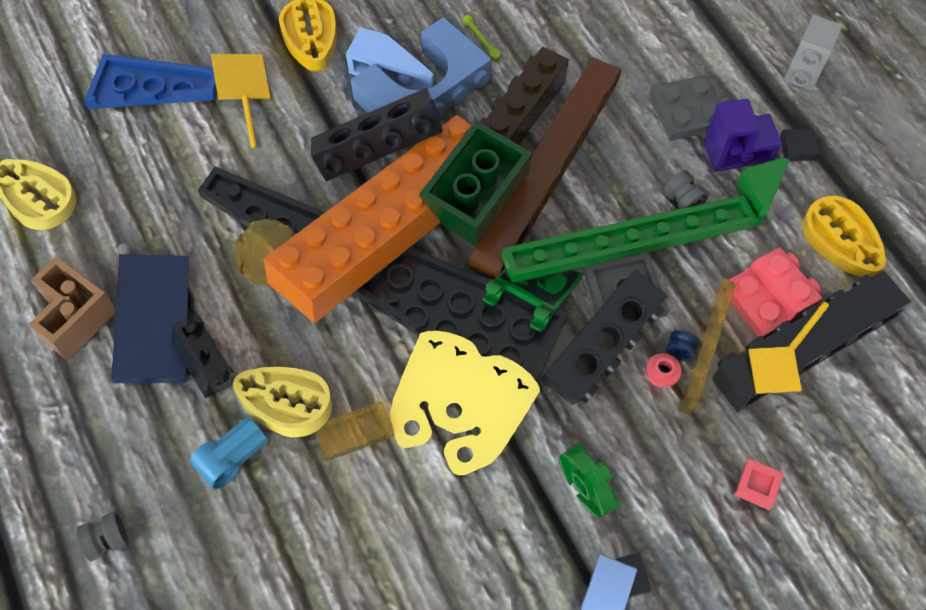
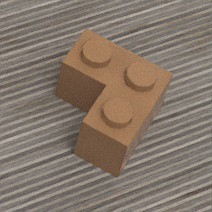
M57 256L30 280L50 304L28 325L46 345L67 361L116 312L115 306L103 290Z

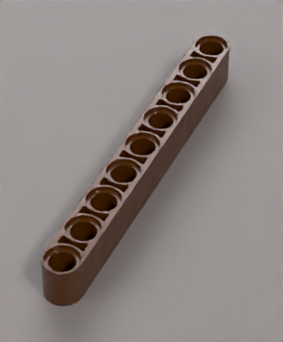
M594 57L591 59L532 154L529 174L474 248L469 260L470 268L493 279L504 270L505 265L501 258L502 248L523 244L613 93L621 75L620 68Z

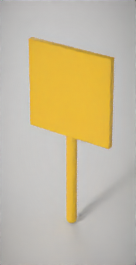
M211 54L218 100L242 99L250 145L252 148H256L257 143L248 99H270L262 54Z

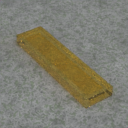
M723 279L715 294L701 338V344L697 350L698 354L694 360L679 410L682 412L693 413L700 401L736 286L734 285L735 282Z

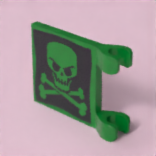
M505 267L495 279L487 283L485 289L487 293L483 296V301L495 306L505 290L537 307L533 314L535 318L530 323V327L542 332L554 313L582 280L584 273L572 269L512 283Z

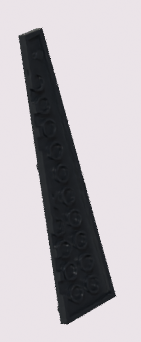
M214 166L198 189L202 199L278 247L325 213V211ZM411 247L352 293L418 336L426 331H442L461 336L471 341L482 357L492 355L506 357L523 367L532 375L536 382H538L569 314L558 308L545 329L539 332L530 327V323L535 318L533 316L537 308L535 305L505 290L498 303L492 306L483 301V296L487 293L485 289L490 281L489 279ZM429 340V343H431L435 347L443 343L442 341H438L435 343L432 340ZM455 346L456 356L467 355V352L460 351ZM496 366L493 367L498 376L507 372V370H500ZM517 379L518 389H529L528 386L522 384L521 379Z

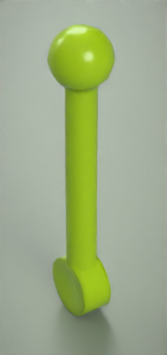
M465 15L462 19L463 25L469 26L488 50L492 61H498L501 56L500 50L490 45L474 25L473 17Z

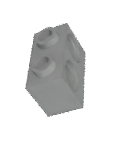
M813 14L784 81L812 91L843 25Z

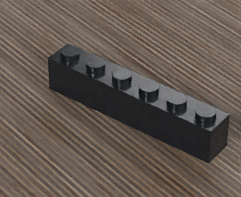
M884 270L873 277H870L869 274L864 275L852 285V289L849 291L838 290L826 300L829 307L794 351L799 376L897 318L911 303L910 299ZM817 305L806 309L799 316L800 319L794 323H791L789 320L781 323L773 330V335L766 339L759 336L745 347L746 350L738 355L732 352L717 363L719 368L712 380L737 413L769 394H756L748 350L788 347L817 311Z

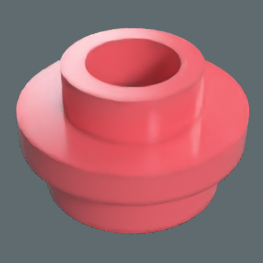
M656 354L649 359L646 365V375L649 381L657 387H671L678 382L681 376V366L678 360L669 354ZM658 366H666L670 372L663 373L659 370Z

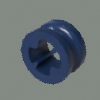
M675 330L671 332L666 352L681 361L695 360L698 354L697 349H699L701 344L700 339L687 331Z

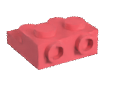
M781 247L753 261L749 269L723 282L720 288L758 337L762 336L764 339L772 335L773 330L787 320L791 323L800 319L801 313L813 305L818 306L823 299L818 282L813 278L807 279L799 270L800 263L793 253H785Z

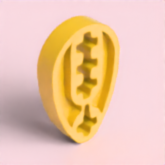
M293 0L284 6L279 15V24L284 42L289 52L301 65L310 71H321L328 66L336 47L337 28L334 11L324 0ZM303 11H308L313 35L307 34ZM312 49L316 50L317 58L312 57Z
M826 196L816 200L810 206L803 218L802 231L807 242L822 257L845 272L858 277H863L866 274L873 277L881 272L886 265L884 245L871 219L859 205L844 197ZM819 212L822 214L828 213L830 217L828 215L821 216ZM830 224L833 225V226L838 224L841 228H839V227L832 228V227L830 226ZM841 236H842V237H847V236H849L852 240H850V239L843 240V239L841 238ZM863 260H864V261H869V260H871L874 264H871V263H870V264H867V265H866V264L863 263Z

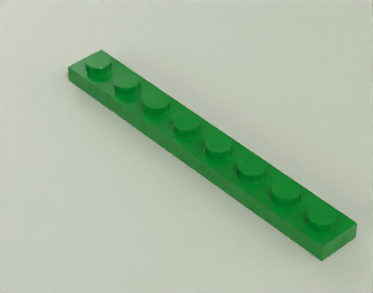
M741 195L502 248L501 258L511 282L516 283L755 227L758 219L745 196Z

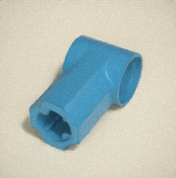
M247 416L218 441L210 440L196 449L191 455L190 463L212 489H220L237 475L239 466L268 443V439L253 420Z

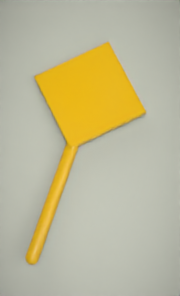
M827 302L821 304L788 347L748 350L756 394L802 391L794 351L829 307Z

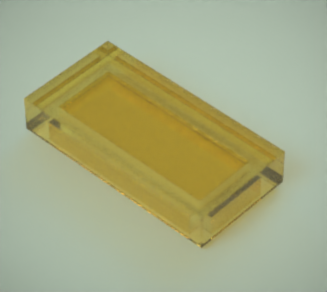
M382 401L328 420L324 426L316 431L326 462L394 437V432Z

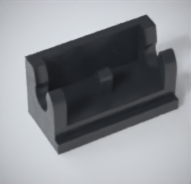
M195 316L194 323L189 327H185L182 321L173 324L171 342L203 396L207 398L232 386L236 373L232 367L228 366L204 327V321L201 316Z

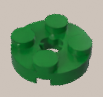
M580 442L566 449L559 456L560 468L569 485L575 483L580 491L576 497L593 516L601 518L620 507L618 497L608 485V482L612 481L610 471L602 461L599 460L594 463L588 451Z

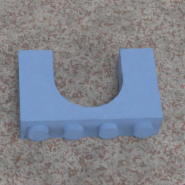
M444 17L421 32L422 53L445 74L441 82L428 88L441 117L450 107L463 102L467 95L477 88L484 87L491 79L492 59ZM375 63L351 79L353 99L368 113L419 91L398 85Z

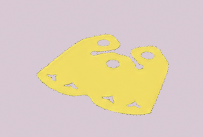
M442 331L420 333L391 405L390 416L395 439L398 445L403 448L423 445L429 441L432 430L424 410L420 408V404L423 401L428 402V409L435 425L453 434L479 427L481 433L478 436L472 434L450 440L444 448V455L452 473L466 475L491 464L501 454L539 394V386L532 375L514 361L500 355L482 357L476 346L466 338ZM429 340L435 343L442 341L443 343L434 349ZM455 346L460 351L467 352V355L456 356ZM496 366L500 370H507V372L498 376L493 367ZM517 379H521L522 384L528 386L529 389H518ZM451 403H457L462 408V413L457 418H450L446 413V409ZM410 420L418 422L420 426L419 432L414 436L407 435L404 431L405 424ZM469 447L472 450L473 457L469 462L464 463L458 460L457 452L460 448Z

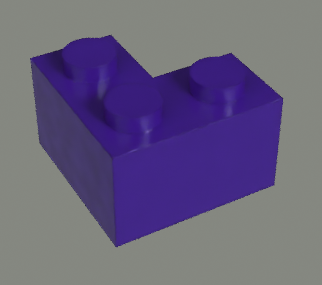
M749 99L726 100L722 103H717L703 141L714 172L773 161L776 159L782 146V141L771 114L755 115Z

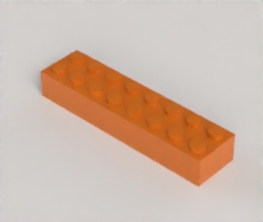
M454 116L442 125L443 132L419 142L263 258L267 283L314 324L441 223L419 197V193L472 125L460 116Z

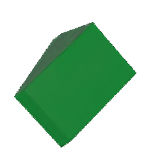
M783 157L743 169L736 183L735 189L739 196H745L758 219L756 224L760 226L770 209L790 161L787 158Z

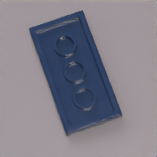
M119 254L112 383H186V366L173 346L171 336L173 324L182 321L184 326L187 327L189 256Z

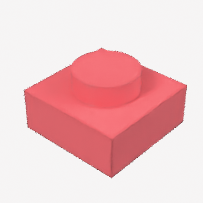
M748 458L744 464L734 495L770 510L774 506L784 473Z

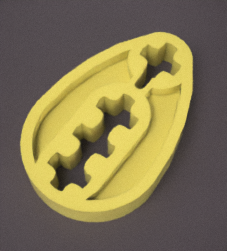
M5 159L0 161V198L13 216L24 226L35 230L51 229L62 224L72 215L76 207L77 197L70 182L63 174L51 167L29 160ZM8 174H16L19 180H15L13 177L8 176ZM31 189L34 191L38 190L44 199H49L53 206L59 208L57 210L48 209L42 200L38 201L34 194L28 191Z
M262 367L243 371L233 381V389L245 411L267 429L286 437H303L316 432L324 426L332 412L333 403L327 383L322 377L310 371L289 367ZM254 384L257 385V388H251V387H252ZM285 394L288 395V399L282 398V397H283ZM276 397L281 398L279 402H276ZM300 399L304 401V404L298 403ZM290 402L298 404H296L295 407H292ZM315 405H319L320 409L313 408L315 407ZM306 407L313 409L311 413L307 412Z

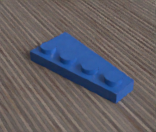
M103 54L84 103L88 109L209 101L215 100L217 89L213 68Z

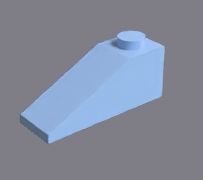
M359 28L346 53L349 74L357 76L375 63L395 83L404 88L422 90L426 87L431 88L434 86V73L390 36L375 30Z

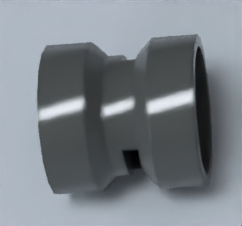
M687 170L681 171L671 178L663 190L670 200H676L678 209L704 204L709 197V193L703 186L694 184L695 179Z
M116 511L104 515L101 521L97 523L87 522L76 529L81 549L90 562L103 557L104 553L110 549L118 551L129 546L126 528Z

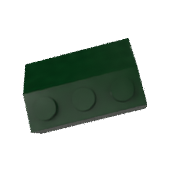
M476 120L419 193V197L448 230L476 246L529 174L532 152Z

